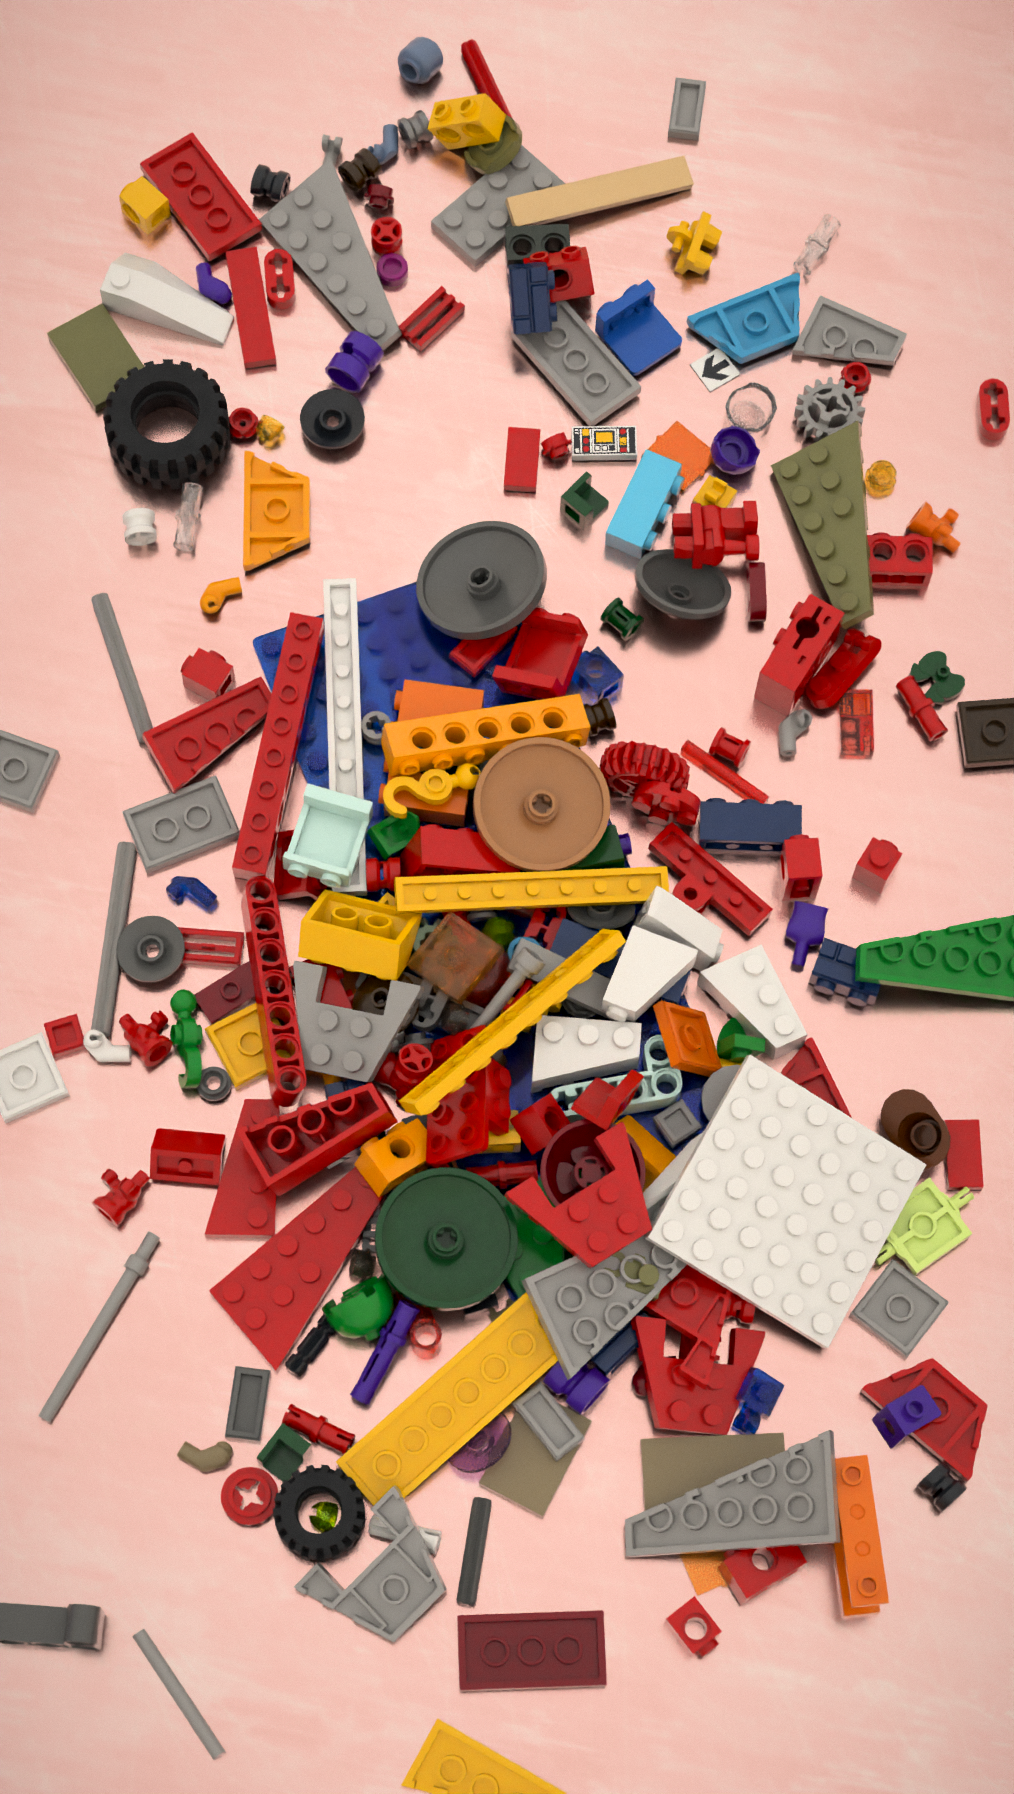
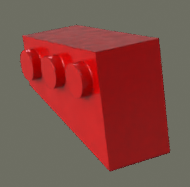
M435 824L420 826L400 854L401 877L520 872V869L514 868L499 859L486 846L479 832H474L470 828L453 830L444 829Z

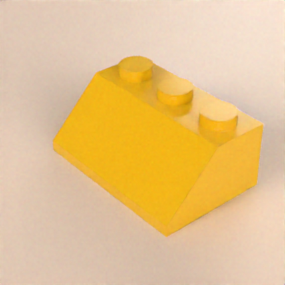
M324 889L301 920L298 957L310 959L317 964L326 963L342 967L350 972L374 975L382 980L397 981L408 965L422 919V913L396 914V906Z

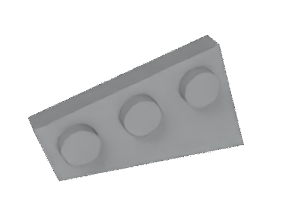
M820 295L792 350V355L893 366L907 339V333Z

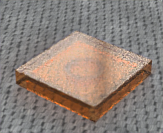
M450 911L406 964L415 973L461 1004L504 953L502 946Z

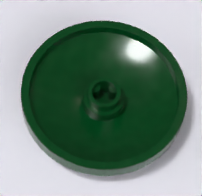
M451 1167L425 1170L399 1184L383 1204L375 1229L376 1256L388 1282L407 1300L419 1306L440 1311L468 1308L492 1295L508 1276L515 1260L518 1245L515 1217L510 1205L501 1192L485 1178L467 1170Z

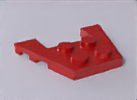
M623 1122L618 1123L593 1140L613 1171L561 1204L552 1207L533 1176L504 1195L510 1203L518 1206L528 1215V1218L537 1225L542 1226L555 1237L558 1243L590 1269L652 1230L626 1127Z
M686 1265L661 1289L658 1299L655 1301L651 1300L643 1310L656 1318L666 1319L667 1325L696 1342L680 1366L678 1373L706 1390L709 1385L731 1291L689 1265Z
M634 1316L631 1319L632 1330L636 1331L639 1348H637L639 1361H642L647 1380L645 1387L654 1427L657 1429L711 1435H727L764 1341L765 1331L742 1328L730 1329L728 1365L713 1364L709 1385L704 1390L678 1373L685 1359L664 1357L666 1319Z

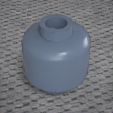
M416 37L411 40L397 57L400 74L407 81L416 84H424L429 81L443 65V54L438 44L427 37Z

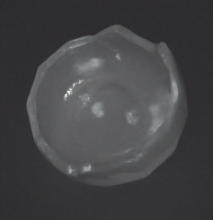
M750 382L743 387L735 389L729 395L725 405V415L728 423L731 426L746 429L749 434H755L764 430L772 422L777 410L776 399L768 387L756 382Z

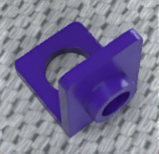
M920 1385L887 1404L872 1420L889 1447L894 1448L909 1434L941 1415V1411L926 1388ZM885 1419L893 1426L895 1435L891 1434L887 1429Z

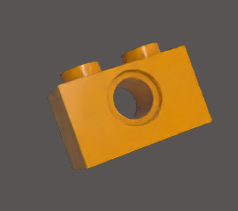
M418 1118L408 1124L402 1121L393 1126L384 1138L379 1140L377 1137H374L361 1146L360 1150L362 1153L354 1165L378 1197L395 1189L407 1178L421 1170L425 1171L432 1167L426 1162L427 1129ZM392 1152L399 1154L401 1158L394 1156Z

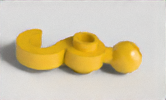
M464 763L452 775L441 769H430L424 772L419 782L408 776L395 777L384 788V807L392 816L404 819L407 817V808L394 800V795L397 792L406 790L417 799L428 804L441 805L449 800L453 788L474 789L481 772L476 765Z

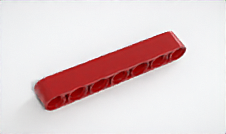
M255 876L248 880L242 895V916L270 1095L276 1104L282 1107H290L298 1103L306 1086V1072L276 887L269 878ZM251 894H260L265 899L257 900ZM264 924L270 931H262L256 925ZM261 956H271L275 962H266ZM266 987H275L280 993L272 994ZM279 1018L284 1021L285 1025L277 1026L271 1019ZM284 1050L288 1052L291 1057L282 1058L276 1053V1051ZM281 1083H292L296 1090H286L282 1087Z

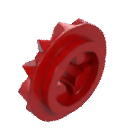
M244 1467L238 1469L228 1476L222 1486V1507L234 1522L247 1526L263 1523L273 1514V1508H275L274 1499L276 1493H278V1488L272 1476L260 1468ZM258 1483L256 1496L263 1504L250 1502L242 1510L244 1498L237 1488L242 1491H250Z

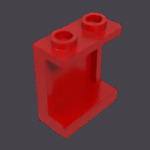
M536 607L522 621V626L506 666L496 665L492 677L501 692L538 700L565 696L588 637V633L581 620L570 613L558 615Z

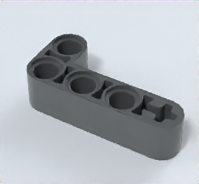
M0 1602V1644L100 1650L105 1612L99 1606L87 1604H68V1607Z

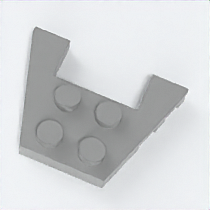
M294 960L293 970L298 1026L305 1069L367 1083L373 1082L393 1047L392 1042L400 1028L405 1026L410 1017L409 1013L416 1000L421 998L425 987L391 980L383 1015L320 1003L327 967Z
M396 1485L370 1509L396 1538L346 1589L340 1585L320 1562L294 1586L297 1591L315 1598L332 1610L335 1609L352 1618L356 1623L392 1642H395L447 1590L405 1499Z

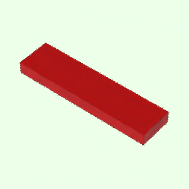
M257 247L225 251L244 367L247 369L277 364Z

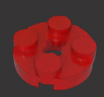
M644 781L639 783L638 788L636 787L631 805L649 814L648 820L658 825H666L668 821L679 822L688 826L695 825L701 800L691 791L682 788L681 792L677 793L670 790V783L660 781Z

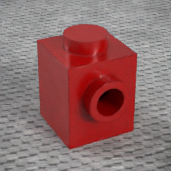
M198 648L194 656L189 655L185 659L180 671L184 687L209 701L225 694L235 680L233 665L227 663L221 654L213 650L207 652L201 648Z
M872 837L856 864L852 878L882 894L896 871L903 853L898 851L897 846L892 842Z

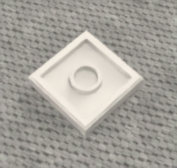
M42 1032L0 1050V1113L5 1124L70 1096Z

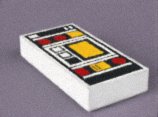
M572 426V461L637 460L636 426Z

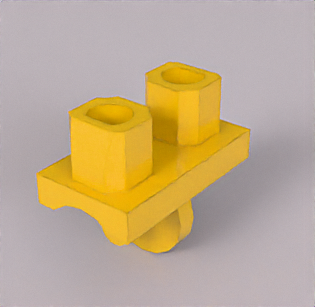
M703 211L701 213L699 221H693L691 225L686 221H681L680 226H672L667 232L666 237L673 244L671 250L677 253L681 250L674 269L675 272L681 275L688 269L703 275L711 265L713 256L701 251L700 247L702 244L713 249L719 242L722 231L709 223L712 215Z

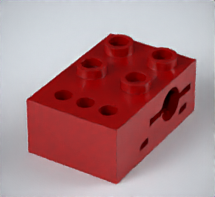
M809 594L804 603L798 601L790 614L789 619H791L788 628L782 627L773 641L772 645L775 647L759 672L754 698L781 714L789 716L805 692L808 683L815 676L838 640L845 613L812 594Z

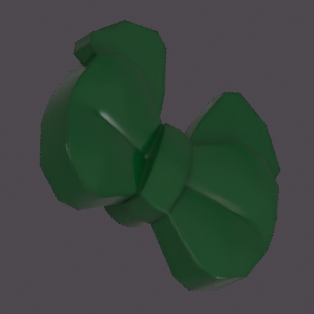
M939 650L927 653L918 664L913 663L910 675H914L916 682L925 681L929 678L932 679L934 684L928 689L925 696L931 698L935 704H943L944 701L956 698L965 687V678L962 675L950 672V668L946 665L947 656Z

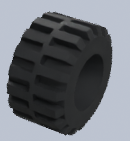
M321 1464V1468H314V1465L306 1466L305 1471H295L292 1473V1478L289 1481L285 1479L281 1484L282 1489L280 1493H276L274 1499L273 1517L280 1539L293 1554H299L302 1556V1559L308 1561L310 1559H317L318 1562H326L325 1559L333 1557V1560L340 1558V1554L344 1551L348 1553L353 1548L354 1542L356 1540L359 1541L362 1535V1528L365 1526L363 1497L355 1481L351 1477L345 1476L344 1471L338 1468L332 1470L329 1465ZM315 1494L330 1495L338 1501L341 1507V1518L338 1524L325 1533H312L305 1530L298 1519L300 1505L305 1499Z

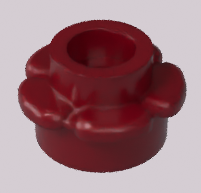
M371 184L368 186L367 194L363 196L365 200H369V206L375 209L384 210L387 209L388 205L394 203V198L392 197L393 189L385 185Z

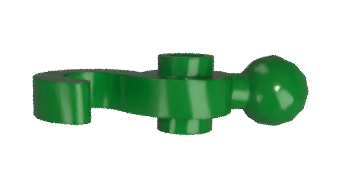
M186 989L178 990L170 1000L171 1010L178 1015L176 1025L171 1026L170 1040L172 1045H176L177 1051L185 1060V1074L178 1075L180 1087L197 1088L201 1080L202 1060L199 1048L196 1046L201 1045L203 1033L201 1025H197L196 1020L191 1016V1013L196 1009V997L190 990Z

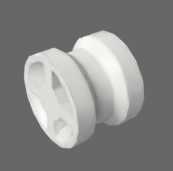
M134 508L123 513V524L127 527L124 539L127 544L144 546L157 540V532L153 528V523L155 522L154 511L147 508Z

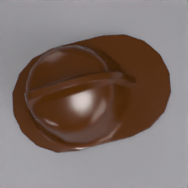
M901 1089L892 1093L884 1101L881 1109V1122L885 1132L894 1145L925 1163L926 1167L924 1169L939 1165L946 1158L950 1149V1134L942 1117L923 1093L914 1089Z

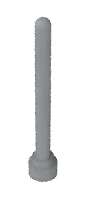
M523 947L516 956L517 962L514 965L516 969L470 1029L480 1025L487 1027L492 1023L527 977L531 978L533 974L538 975L546 965V962L531 949Z

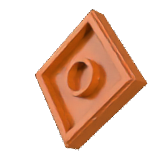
M663 1000L653 1005L671 1068L710 1077L714 1072L722 1068L705 1012Z

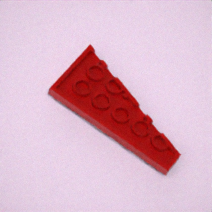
M356 1167L209 1290L210 1294L277 1373L290 1349L299 1339L311 1315L315 1313L339 1274L349 1253L355 1248L365 1227L388 1194L386 1193L378 1197Z

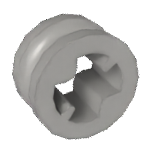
M372 711L366 714L361 722L362 735L368 743L381 745L382 733L375 734L374 730H368L367 728L371 729V723L378 722L379 726H384L385 723H391L385 713Z

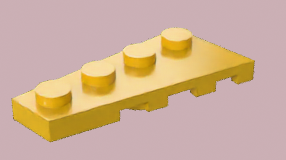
M437 1718L401 1784L405 1787L415 1788L432 1794H567L566 1791L440 1718Z

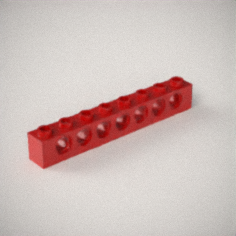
M290 612L232 864L233 875L236 878L250 880L255 876L269 878L324 636L323 618Z

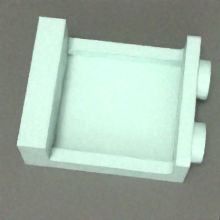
M307 783L303 795L304 803L288 851L284 852L283 869L288 870L289 874L298 878L310 876L321 879L320 881L329 887L339 888L341 885L349 888L372 819L373 802Z

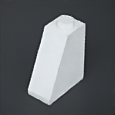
M659 886L655 887L643 904L634 922L636 927L697 949L698 953L693 966L697 970L702 971L706 969L711 962L717 963L722 953L724 944L719 941L723 930Z
M633 925L603 997L601 1010L606 1011V1015L616 1021L625 1022L627 1019L634 1022L693 968L698 950Z

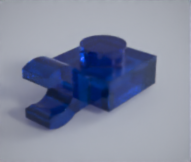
M751 1367L735 1398L743 1403V1406L735 1417L732 1426L742 1433L748 1431L751 1434H755L760 1426V1415L770 1417L785 1385L759 1368Z

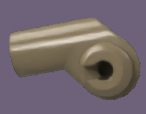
M185 1441L177 1457L202 1472H210L224 1467L230 1461L233 1449L225 1441H219L216 1445L204 1450Z

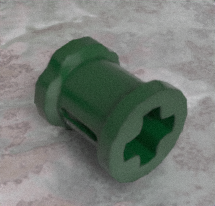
M619 597L606 607L600 617L603 623H609L621 633V638L625 641L632 638L644 622V618L641 615L636 616L623 605V600Z

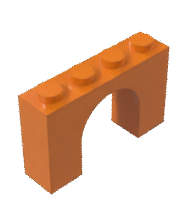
M404 679L403 691L397 690L395 695L394 710L399 711L397 722L483 709L484 690ZM385 759L383 771L389 773L387 783L395 777L404 776H390V772ZM417 772L408 777H412L419 782L423 774ZM381 783L378 803L384 804L383 791L387 785ZM461 787L453 788L449 800L441 805L428 804L417 799L406 790L397 792L394 795V800L405 806L407 811L418 815L420 821L464 827L469 790ZM384 807V816H392Z

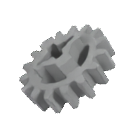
M828 377L826 384H822L819 379H815L814 388L805 385L803 394H798L797 406H795L794 416L798 417L797 428L806 427L803 436L807 438L814 435L815 443L856 421H859L862 427L865 407L861 406L862 396L854 397L855 386L846 389L844 387L845 380L843 379L839 381L838 385L833 384L832 377Z

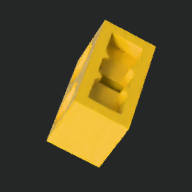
M486 93L438 101L434 103L427 129L448 150L499 142L506 114Z

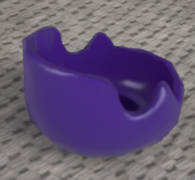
M731 426L721 429L715 435L711 443L710 452L714 464L722 472L730 475H740L756 465L760 449L756 446L754 438L746 429Z

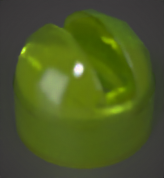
M321 1501L313 1505L311 1509L317 1513L316 1516L309 1515L312 1526L325 1532L333 1529L337 1520L338 1505L327 1501Z

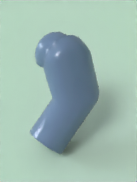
M394 124L383 126V142L380 145L374 144V148L371 145L368 147V150L376 157L380 165L385 164L398 153V127Z

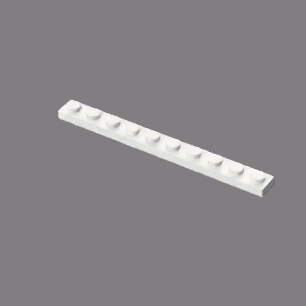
M356 578L323 579L329 790L364 799ZM365 840L349 888L340 885L339 888L332 887V891L350 896L367 895Z

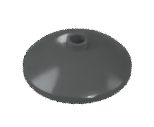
M673 549L656 550L644 555L639 560L634 573L635 583L644 598L660 611L677 618L702 620L714 617L726 609L731 598L730 583L721 570L716 566L712 567V565H705L703 563L702 569H692L691 559H674Z

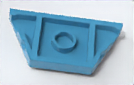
M797 272L687 316L686 323L688 327L740 364L797 342L800 326V275Z

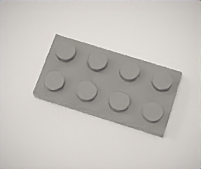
M521 144L517 155L508 165L497 172L483 175L431 220V228L476 267L505 242V226H512L505 204L507 197L562 185L565 182Z
M557 301V322H552V331L516 335L511 330V337L587 425L594 426L640 394L641 385L567 301Z

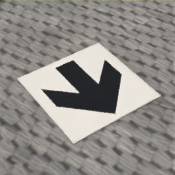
M719 348L690 364L710 392L740 375L727 355Z

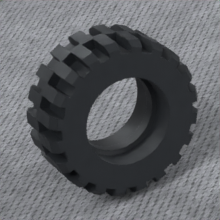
M163 359L161 364H154V361L144 363L145 367L140 370L137 367L132 368L127 372V379L121 377L114 384L115 392H109L106 399L107 407L103 411L107 442L115 463H119L120 470L126 476L133 474L135 482L141 485H146L147 482H150L154 489L162 490L163 485H171L172 490L181 489L182 483L188 482L190 486L198 483L199 476L202 474L208 477L215 471L213 463L221 464L225 457L224 450L229 447L230 443L227 402L224 394L220 391L219 384L215 379H208L206 371L198 367L196 370H193L192 364L181 361L179 365L173 364V359ZM162 407L182 408L192 413L198 419L194 429L188 435L168 443L149 440L137 431L139 423L147 414Z

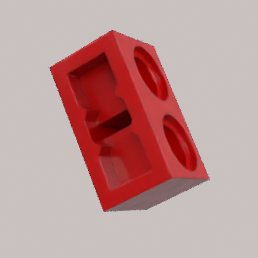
M878 532L873 535H867L868 545L870 546L869 566L872 585L929 587L933 574L932 537H923V535L917 533L905 536H891L888 533ZM874 555H885L888 560L880 561ZM915 555L919 557L921 561L913 562L909 560L907 556Z

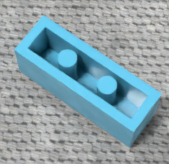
M648 449L645 450L606 530L605 545L638 559L642 558L645 550H652L658 533L654 531L658 523H665L669 515L671 505L668 502L672 494L677 496L682 488L685 478L681 476V463Z

